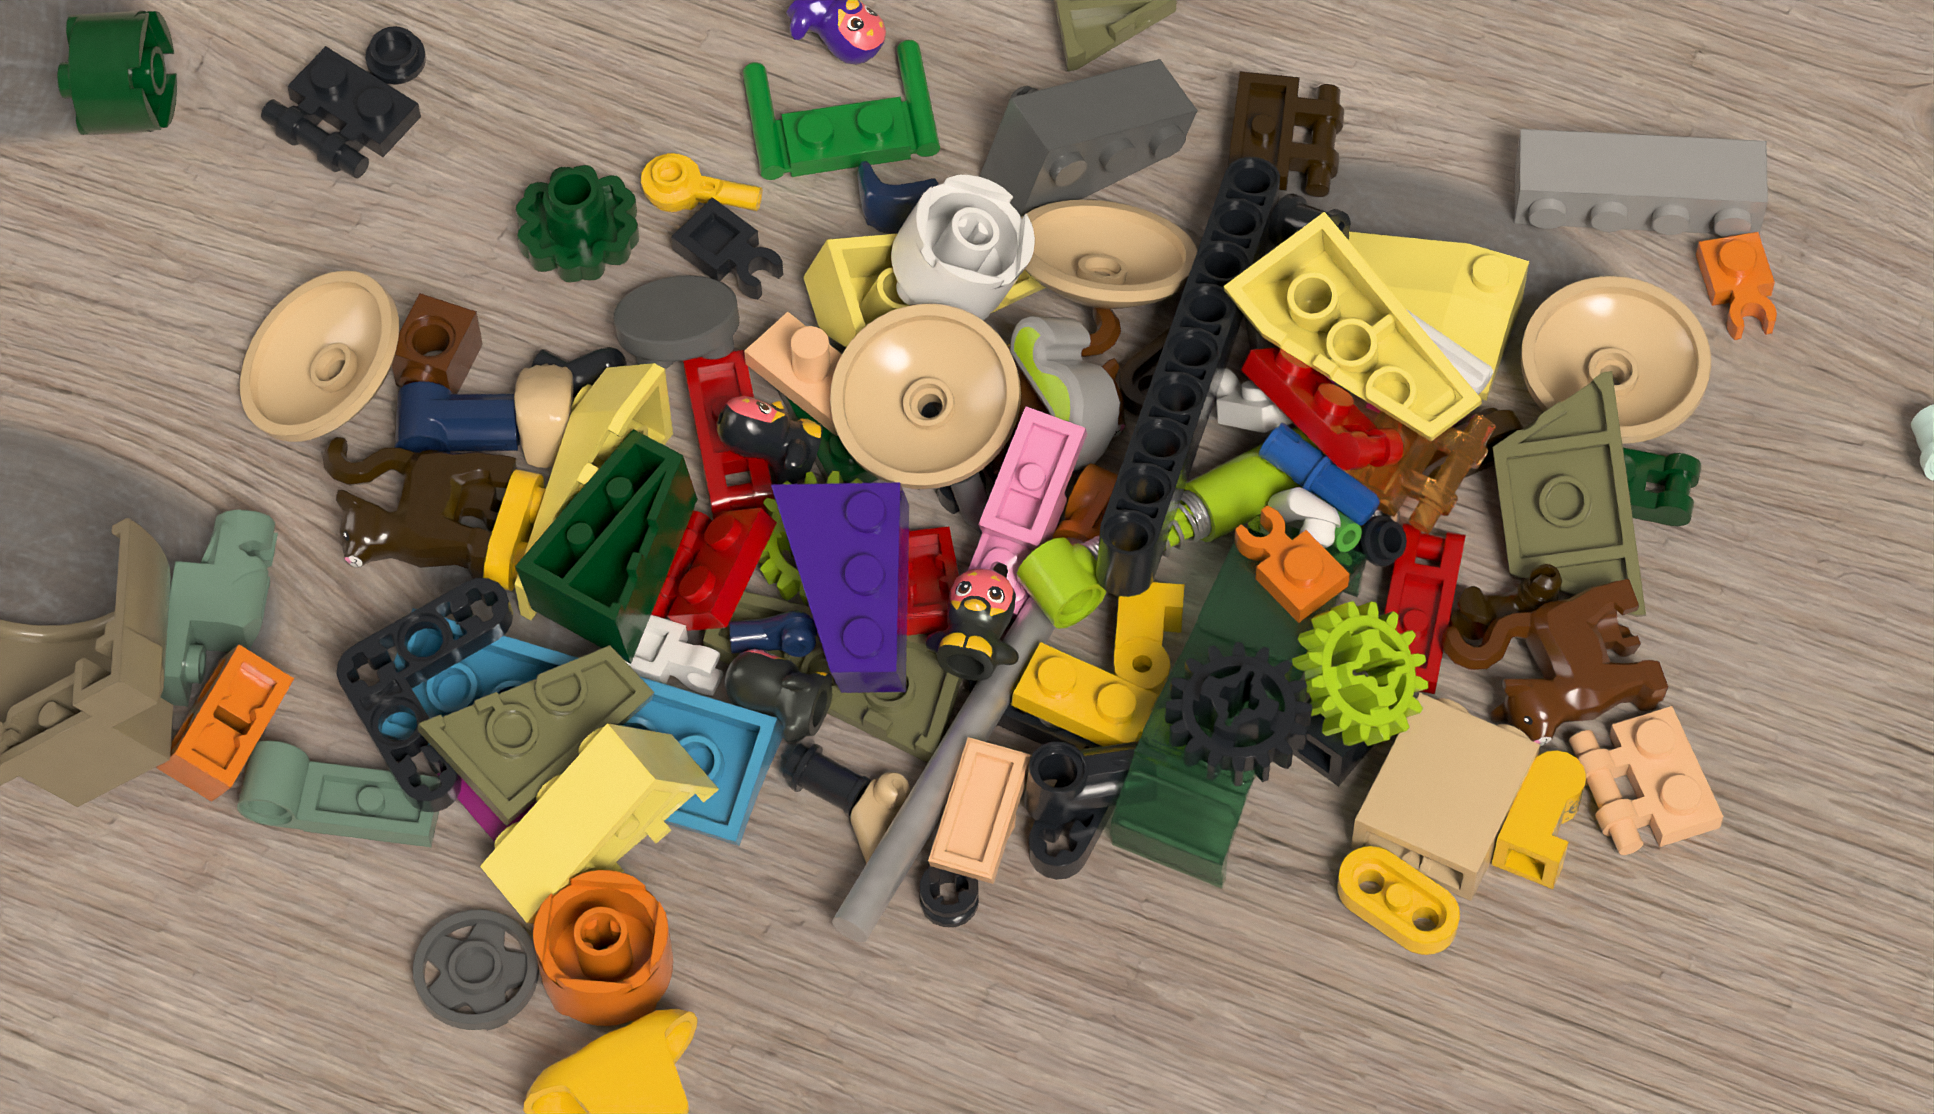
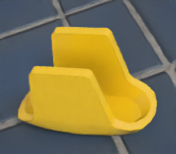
M680 1009L656 1010L625 1027L599 1037L576 1053L543 1070L527 1091L523 1107L524 1113L688 1114V1101L675 1064L691 1043L697 1028L698 1018L695 1013Z

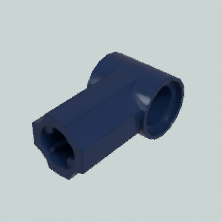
M433 382L410 383L398 391L394 448H402L415 453L429 449L448 453L450 451H518L520 435L516 422L514 394H452L445 386Z

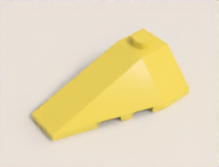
M1325 212L1224 286V291L1263 338L1429 441H1433L1482 404V399Z
M1349 232V242L1408 311L1492 367L1493 375L1487 386L1478 395L1482 400L1487 401L1523 300L1529 261L1467 243Z
M897 234L827 239L803 277L818 326L827 336L844 347H847L864 327L878 317L890 311L910 306L900 298L896 289L898 281L893 271L891 252ZM1024 269L1003 301L993 312L1046 287L1033 279Z
M655 363L609 367L604 370L593 386L588 384L579 391L571 406V415L525 554L633 429L663 445L671 438L673 428L664 368ZM517 575L515 589L520 615L532 620L537 612L532 610L520 578Z

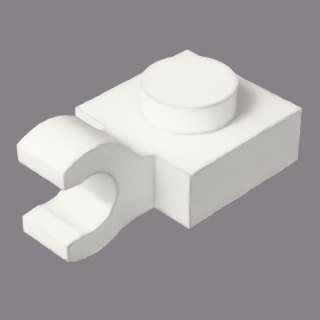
M1225 369L1216 395L1217 401L1214 402L1209 416L1210 420L1218 419V424L1262 433L1279 427L1281 423L1286 425L1294 423L1252 380L1241 385L1236 375L1229 369Z
M654 615L650 616L632 663L626 662L640 677L666 684L670 675H672L689 689L704 695H714L723 676V671L715 668L720 658L719 652L706 646L688 644L686 625Z

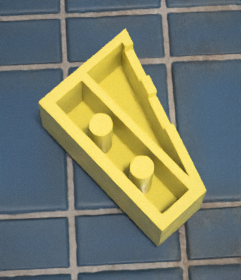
M608 723L604 727L596 729L583 740L579 746V756L562 774L553 777L542 786L536 796L537 803L522 820L507 827L497 837L494 843L495 850L480 867L526 923L534 924L541 904L551 893L554 896L560 890L570 885V879L582 873L596 870H611L623 873L624 870L617 863L621 857L647 835L655 843H658L672 831L664 820L696 794L704 803L719 790L672 734Z

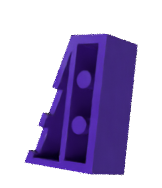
M901 483L771 485L829 669L840 692H906L909 503Z

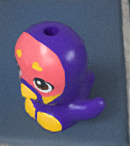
M794 0L786 12L790 18V32L794 40L799 41L802 39L807 31L814 32L820 36L832 54L846 64L858 65L867 62L878 53L885 41L886 29L883 20L877 13L863 4L861 0Z

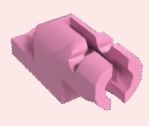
M1029 407L1024 409L978 524L982 535L968 569L993 570L994 566L999 562L1007 565L1008 573L1006 578L1016 593L1015 610L1011 617L1014 620L1030 597L1017 580V571L1029 554L1042 544L1052 540L1067 502L1064 492L1087 437L1086 428Z

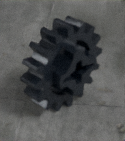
M1235 642L1232 656L1223 657L1215 645L1208 647L1207 664L1203 666L1200 662L1189 658L1185 661V679L1173 677L1170 683V698L1172 700L1166 702L1165 722L1172 724L1169 742L1172 747L1187 745L1184 752V764L1188 768L1202 760L1208 763V780L1214 781L1219 776L1221 770L1231 771L1234 786H1241L1244 772L1253 770L1255 775L1262 782L1269 780L1270 763L1274 762L1287 770L1292 766V748L1304 750L1308 732L1305 727L1310 725L1312 705L1304 702L1306 700L1307 684L1305 680L1289 682L1293 665L1289 660H1285L1275 667L1270 665V648L1263 646L1254 658L1246 656L1242 642ZM1265 689L1271 693L1276 701L1268 698ZM1249 701L1248 708L1243 709L1245 703ZM1228 719H1233L1231 725L1228 726ZM1200 726L1209 729L1212 737L1210 738L1206 735Z

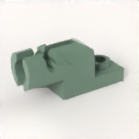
M249 510L223 512L215 519L214 530L201 563L175 561L169 595L165 678L161 694L162 699L174 706H189L192 684H201L204 679L206 650L230 652L238 644L249 650L259 634L268 588L271 582L267 568L272 566L278 533H274L275 521L269 515Z

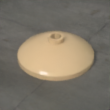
M1068 200L1046 204L1026 213L1033 226L1035 246L1032 258L1025 270L1044 287L1073 302L1104 309H1123L1152 304L1167 299L1185 288L1197 254L1195 243L1180 227L1150 211L1126 204L1101 200Z
M336 271L307 281L280 301L255 333L242 365L240 377L241 402L244 411L252 423L275 439L299 442L311 440L332 432L359 414L383 385L396 354L399 337V317L395 302L389 292L373 278L363 273Z
M1604 276L1589 278L1567 285L1548 297L1538 307L1524 333L1521 348V368L1528 391L1543 412L1558 402L1562 403L1591 383L1602 372L1612 371L1613 379L1620 383V385H1614L1622 444L1643 442L1662 436L1677 428L1692 415L1699 406L1708 385L1711 371V352L1707 336L1698 319L1684 303L1671 293L1638 279Z
M917 304L890 311L869 323L851 340L842 353L833 374L830 392L833 423L838 436L850 456L863 469L878 479L887 483L900 482L902 487L911 489H933L949 486L973 476L986 467L1000 453L1009 440L1018 419L1021 401L1018 370L1007 345L999 334L972 313L941 304ZM927 403H941L942 410L937 416L926 418L921 415L922 408Z

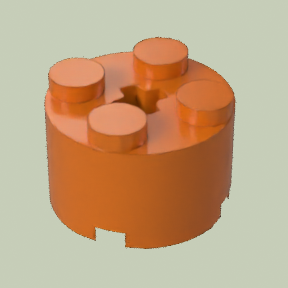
M589 871L570 879V885L560 890L554 896L551 893L541 904L534 922L533 941L542 983L555 1010L582 1023L596 1026H611L636 1021L655 1011L657 1002L666 992L672 977L673 952L666 912L661 903L646 890V886L631 875L618 871Z

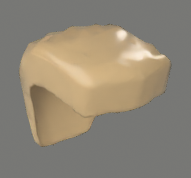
M544 364L523 368L516 380L514 394L516 422L528 465H533L537 468L554 466L571 415L573 374L567 367L562 368L554 364Z

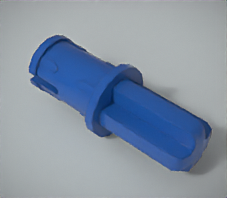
M1281 423L1279 427H1276L1262 445L1259 457L1280 469L1312 494L1315 493L1358 525L1365 524L1377 510L1380 500L1374 492L1339 468L1326 454L1301 438L1300 435L1290 429L1285 423Z

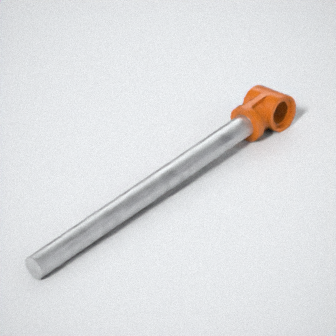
M1090 463L1079 476L1067 503L1065 520L1058 524L1052 539L1065 537L1073 545L1076 543L1082 544L1096 536H1100L1101 522L1118 474ZM1031 596L1002 641L1016 649L1019 654L1018 662L1014 665H998L990 678L978 680L833 918V926L843 936L856 942L863 943L867 941L944 813L967 738L987 742L1010 704L1013 692L1039 643L1046 644L1054 631L1055 626Z

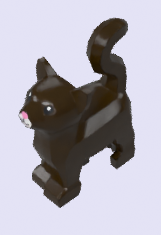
M336 437L326 446L323 454L324 469L338 482L349 486L369 484L388 471H397L404 476L400 502L397 511L388 512L376 504L359 498L345 490L338 489L336 501L343 510L339 532L340 542L343 547L344 559L349 565L357 568L370 562L393 558L420 568L457 565L467 568L473 579L483 578L484 563L486 562L488 544L492 535L490 532H493L502 504L497 499L496 488H507L512 473L517 469L516 458L484 452L448 453L429 449L415 453L402 448H383L371 454L362 462L351 463L347 460L348 444L345 438ZM472 516L484 520L489 531L479 527L472 528L460 523L462 517Z

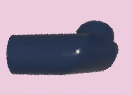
M799 610L763 619L730 621L731 654L758 649L764 651L783 650L787 655L793 657L805 656L811 653L816 645L815 636L818 631L815 621L808 614Z

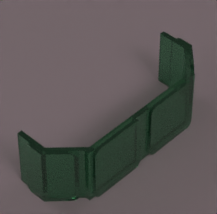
M1258 514L1249 522L1248 531L1253 536L1265 537L1270 533L1260 524L1261 514ZM1285 524V534L1293 540L1299 535L1300 529ZM1234 542L1134 750V757L1111 820L1110 834L1113 846L1221 889L1223 888L1226 881L1228 854L1256 775L1253 770L1245 771L1241 786H1234L1231 771L1221 770L1219 776L1214 781L1207 779L1208 763L1202 760L1189 768L1184 764V752L1187 745L1181 747L1171 746L1169 737L1172 724L1165 722L1166 702L1172 700L1170 698V683L1173 677L1185 679V661L1189 658L1200 662L1203 666L1207 664L1208 647L1213 645L1220 650L1223 657L1232 656L1235 642H1242L1246 656L1254 658L1257 652L1265 646L1270 648L1269 664L1274 667L1285 660H1289L1292 663V658L1307 654L1308 650L1297 639L1299 634L1314 629L1311 619L1335 607L1342 592L1358 597L1361 591L1363 572L1366 567V554L1353 549L1341 552L1332 545L1325 548L1350 574L1348 587L1298 623L1255 579L1256 567L1263 561L1246 558L1238 551ZM1292 665V674L1289 682L1302 680L1305 671L1299 670ZM1265 689L1268 698L1276 701L1271 693ZM1249 701L1245 703L1243 709L1248 708ZM1228 719V726L1231 725L1233 719ZM1200 726L1203 732L1211 738L1209 729Z

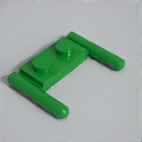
M904 40L898 44L896 49L906 101L901 102V97H893L781 114L782 119L775 120L765 66L758 62L747 64L743 69V78L762 178L775 180L788 172H791V177L856 168L859 167L861 161H867L870 165L910 160L911 154L916 153L922 157H930L940 151V143L919 44L914 40Z

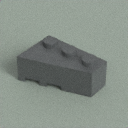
M1161 59L1012 97L979 177L988 179L1013 196L1010 204L1017 210L1021 218L1025 213L1046 204L1081 200L1179 152L1185 144L1187 133L1198 110Z

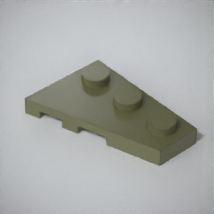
M607 646L537 675L536 679L498 694L495 692L477 699L473 705L444 717L438 715L421 722L418 725V732L498 818L508 826L536 801L537 793L546 782L562 774L579 756V746L589 734L598 728L604 727L607 723L623 726L653 699L654 692L611 646Z

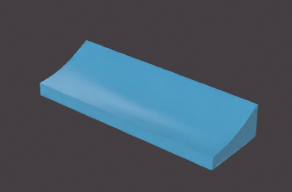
M445 618L449 622L455 640L462 637L463 634L460 626L454 620ZM434 629L417 631L408 642V651L417 657L431 656L440 649L443 643V635ZM502 636L499 640L412 688L430 719L438 715L444 717L473 705L477 699L495 692L498 694L536 679L537 675L578 658ZM397 652L394 663L398 672L406 669V667L402 664ZM640 677L653 690V699L623 726L672 734L719 788L704 803L695 794L664 822L678 828L740 846L764 779L783 739V725L775 717ZM406 712L392 714L383 723L381 734L383 737L395 741H403L414 733L417 719Z

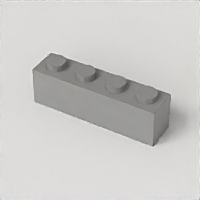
M1536 129L1520 130L1515 160L1514 224L1534 225L1542 229H1553L1560 226L1588 227L1603 232H1615L1621 229L1657 231L1664 235H1677L1683 232L1718 234L1722 237L1759 232L1760 235L1768 204L1767 141Z

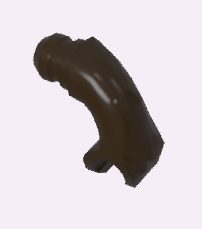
M1541 564L1532 568L1529 577L1526 580H1522L1515 589L1507 593L1484 595L1480 588L1476 586L1468 587L1463 591L1458 601L1460 609L1454 610L1450 617L1451 625L1456 626L1466 643L1472 645L1482 643L1484 634L1492 620L1509 613H1530L1543 604L1558 601V591L1563 582L1561 574L1555 566Z

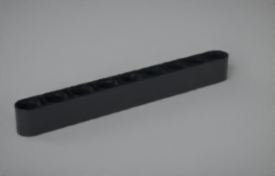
M1240 158L1232 162L1226 169L1101 522L1096 578L1102 588L1116 596L1131 597L1140 595L1149 589L1155 578L1244 316L1242 311L1224 291V286L1264 257L1270 239L1268 231L1270 217L1278 200L1280 173L1272 163L1262 158Z

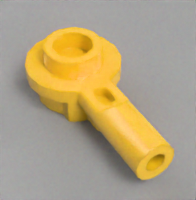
M667 153L655 157L646 164L641 175V187L645 197L662 211L693 210L699 202L706 204L712 197L721 204L758 211L761 205L763 194L761 187L702 176L698 165L691 158L681 154Z

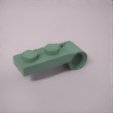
M278 741L257 742L248 759L237 804V810L242 816L263 825L430 848L432 847L439 811L424 812L414 808L406 799L390 771L310 761L308 755L301 749ZM420 775L422 781L420 785L425 784L430 791L436 790L441 786L439 777Z

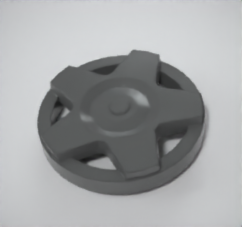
M467 910L441 920L423 937L416 950L413 962V979L418 996L424 1007L439 1021L464 1030L486 1029L488 1031L507 1024L510 1019L515 1017L528 1004L535 992L539 978L538 960L530 935L514 919L491 910ZM475 926L466 940H457L447 936L458 929ZM505 932L519 942L525 953L505 950ZM427 961L440 972L439 978L429 989L425 983ZM521 987L518 993L506 1003L505 993L510 989ZM468 1006L475 1014H463L455 1012V1010Z

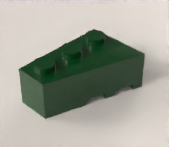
M634 429L516 564V571L533 611L601 648L611 646L624 661L632 663L698 500L682 454Z

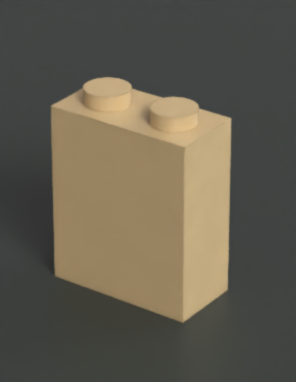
M1419 693L1417 700L1423 709L1420 714L1407 717L1410 728L1406 732L1398 734L1355 818L1351 849L1356 850L1367 846L1384 848L1447 891L1472 901L1491 863L1498 835L1535 758L1539 754L1540 744L1531 741L1524 732L1506 724L1494 725L1471 715L1466 708L1453 700L1445 698L1436 700Z

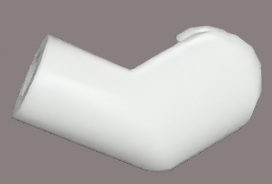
M1300 487L1278 492L1269 499L1268 506L1277 510L1285 523L1296 520L1304 522L1299 534L1307 530L1324 548L1333 544L1335 528L1341 527L1338 511L1334 507Z

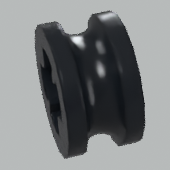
M930 866L920 880V906L925 917L933 924L941 927H958L967 923L975 915L979 906L978 880ZM954 883L955 891L959 892L958 903L945 905L943 896L935 900L934 898L940 895V885Z

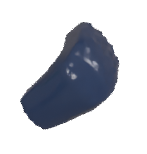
M861 161L858 167L857 179L862 211L866 223L879 232L886 234H898L923 193L931 186L933 188L939 185L935 178L900 185H890L880 181L867 161Z

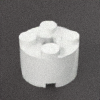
M956 175L946 178L943 184L933 188L931 186L923 193L893 242L891 259L893 271L898 281L896 284L898 295L908 305H948L972 313L984 321L1000 305L1032 258L1035 237L1032 223L1027 214L1025 213L1023 218H1021L1017 210L1010 204L1013 196L1000 185L982 177Z

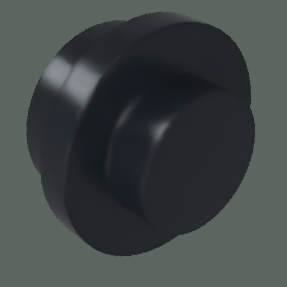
M393 26L384 28L373 36L367 47L365 59L370 74L386 84L396 85L409 82L422 72L426 63V53L421 40L411 31L403 27Z

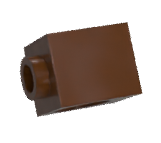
M419 293L399 332L396 354L392 364L396 385L402 388L414 382H433L445 386L452 394H458L483 345L477 311ZM431 351H443L436 356H424Z

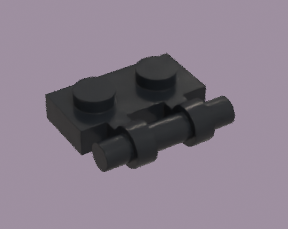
M327 46L287 86L290 100L298 104V106L293 105L288 108L277 100L272 99L267 102L261 112V119L276 128L277 137L292 146L298 144L305 146L317 154V160L323 166L333 172L343 170L357 179L366 172L369 166V158L359 152L364 146L384 157L421 118L419 104ZM324 120L340 130V132L329 134L317 125Z

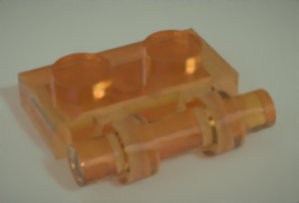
M1380 411L1373 423L1378 428H1393L1400 434L1403 441L1402 458L1393 466L1373 467L1368 464L1363 469L1344 471L1374 492L1380 500L1377 510L1395 517L1407 496L1419 501L1408 522L1421 532L1429 534L1440 516H1448L1459 500L1455 492L1470 468H1479L1488 453L1485 444L1496 426L1484 416L1474 414L1463 432L1450 427L1433 441H1429L1383 411ZM1438 449L1449 455L1434 479L1422 475Z

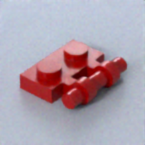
M762 508L718 512L713 521L706 514L693 511L651 615L664 619L667 616L673 622L686 625L687 631L727 628L777 522Z

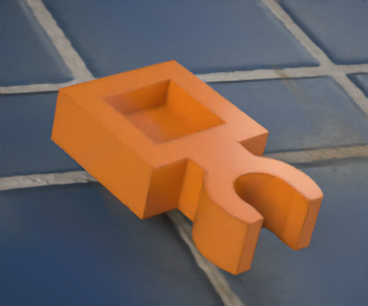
M1759 232L1700 241L1696 251V258L1711 305L1730 304L1726 321L1729 335L1734 340L1742 338L1745 326L1743 317L1746 316L1757 318L1762 324L1765 335L1772 334L1777 312L1774 304L1767 296H1772L1775 281Z
M1265 506L1261 509L1260 524L1270 533L1265 537L1253 536L1242 524L1235 528L1234 542L1238 551L1248 559L1263 561L1256 567L1255 579L1298 623L1348 587L1350 574L1307 530L1291 540L1285 534V521L1274 508Z

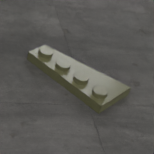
M744 591L730 621L763 619L794 610L805 612L813 620L814 618L810 606ZM729 624L727 628L706 630L703 645L719 652V660L730 665L740 653L731 654ZM818 632L815 636V648L805 656L793 657L787 655L783 650L766 651L780 658L792 661L798 667L799 672L808 675L815 672L830 674L832 678V699L828 714L927 763L946 734L962 678L951 675L941 668L937 660V654L926 648L925 641L930 634L907 636L906 692L841 693L830 672Z

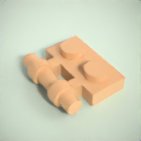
M1673 706L1612 724L1609 737L1615 748L1613 750L1601 749L1591 730L1581 731L1570 738L1571 748L1585 769V786H1589L1599 808L1595 814L1603 835L1612 837L1620 855L1634 853L1643 846V841L1637 829L1650 825L1659 847L1721 827L1724 816ZM1627 775L1637 799L1632 801L1623 799L1615 778Z

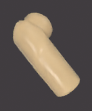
M887 772L880 778L874 779L866 787L851 811V824L866 864L911 792L908 781L899 773Z

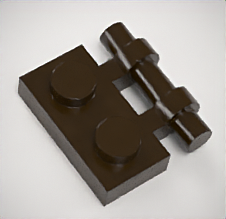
M1240 71L1228 167L1232 162L1240 158H1262L1272 163L1280 173L1279 190L1287 191L1289 171L1303 172L1307 177L1305 190L1308 195L1313 197L1327 196L1330 192L1331 179L1336 177L1338 173L1340 157L1334 148L1336 134L1341 132L1343 128L1345 114L1344 108L1340 105L1341 90L1339 87L1332 84H1323L1317 88L1316 99L1298 97L1300 77ZM1294 126L1308 127L1312 131L1311 144L1293 142Z

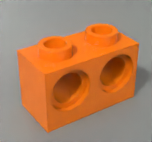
M238 644L219 660L174 736L170 750V760L156 768L209 801H214L234 784L294 678Z

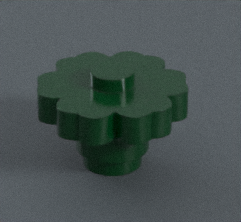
M580 165L574 168L559 167L552 172L549 184L544 182L531 183L526 188L524 197L518 202L515 209L517 222L520 227L517 237L521 253L530 259L532 267L538 272H547L557 268L560 278L569 283L582 279L588 281L600 279L604 274L606 264H625L631 255V250L637 245L640 238L638 223L635 219L637 216L635 195L625 188V184L620 177L609 175L598 179L596 171L589 165Z

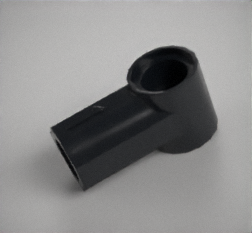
M1147 740L1081 750L1065 742H1050L1041 745L1033 752L1029 761L1024 790V805L1028 813L1036 821L1046 825H1062L1074 819L1081 810L1156 800L1159 794V783L1153 746H1149ZM1059 780L1067 786L1054 788L1047 785L1044 781Z

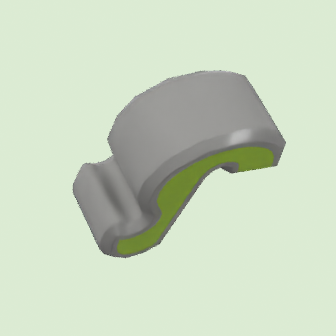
M1030 316L1022 319L1016 325L1012 333L1010 353L1051 416L1086 428L1087 437L1073 470L1083 471L1090 463L1094 464L1105 453L1117 430L1120 401L1114 381L1103 367L1082 360L1081 352L1083 348L1089 347L1091 340L1088 331L1079 321L1067 317Z

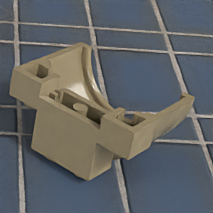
M125 518L112 526V534L120 539L115 611L93 620L67 625H28L0 619V786L20 776L66 802L79 807L170 760L173 704L160 698L165 678L170 568L166 555L158 542L149 532L130 518Z

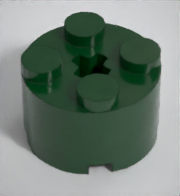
M142 10L70 15L66 22V35L69 44L68 62H61L59 64L57 79L62 98H72L79 133L81 135L140 133L167 128L172 122L176 107L177 73L166 74L163 54H174V48L169 28L161 13Z

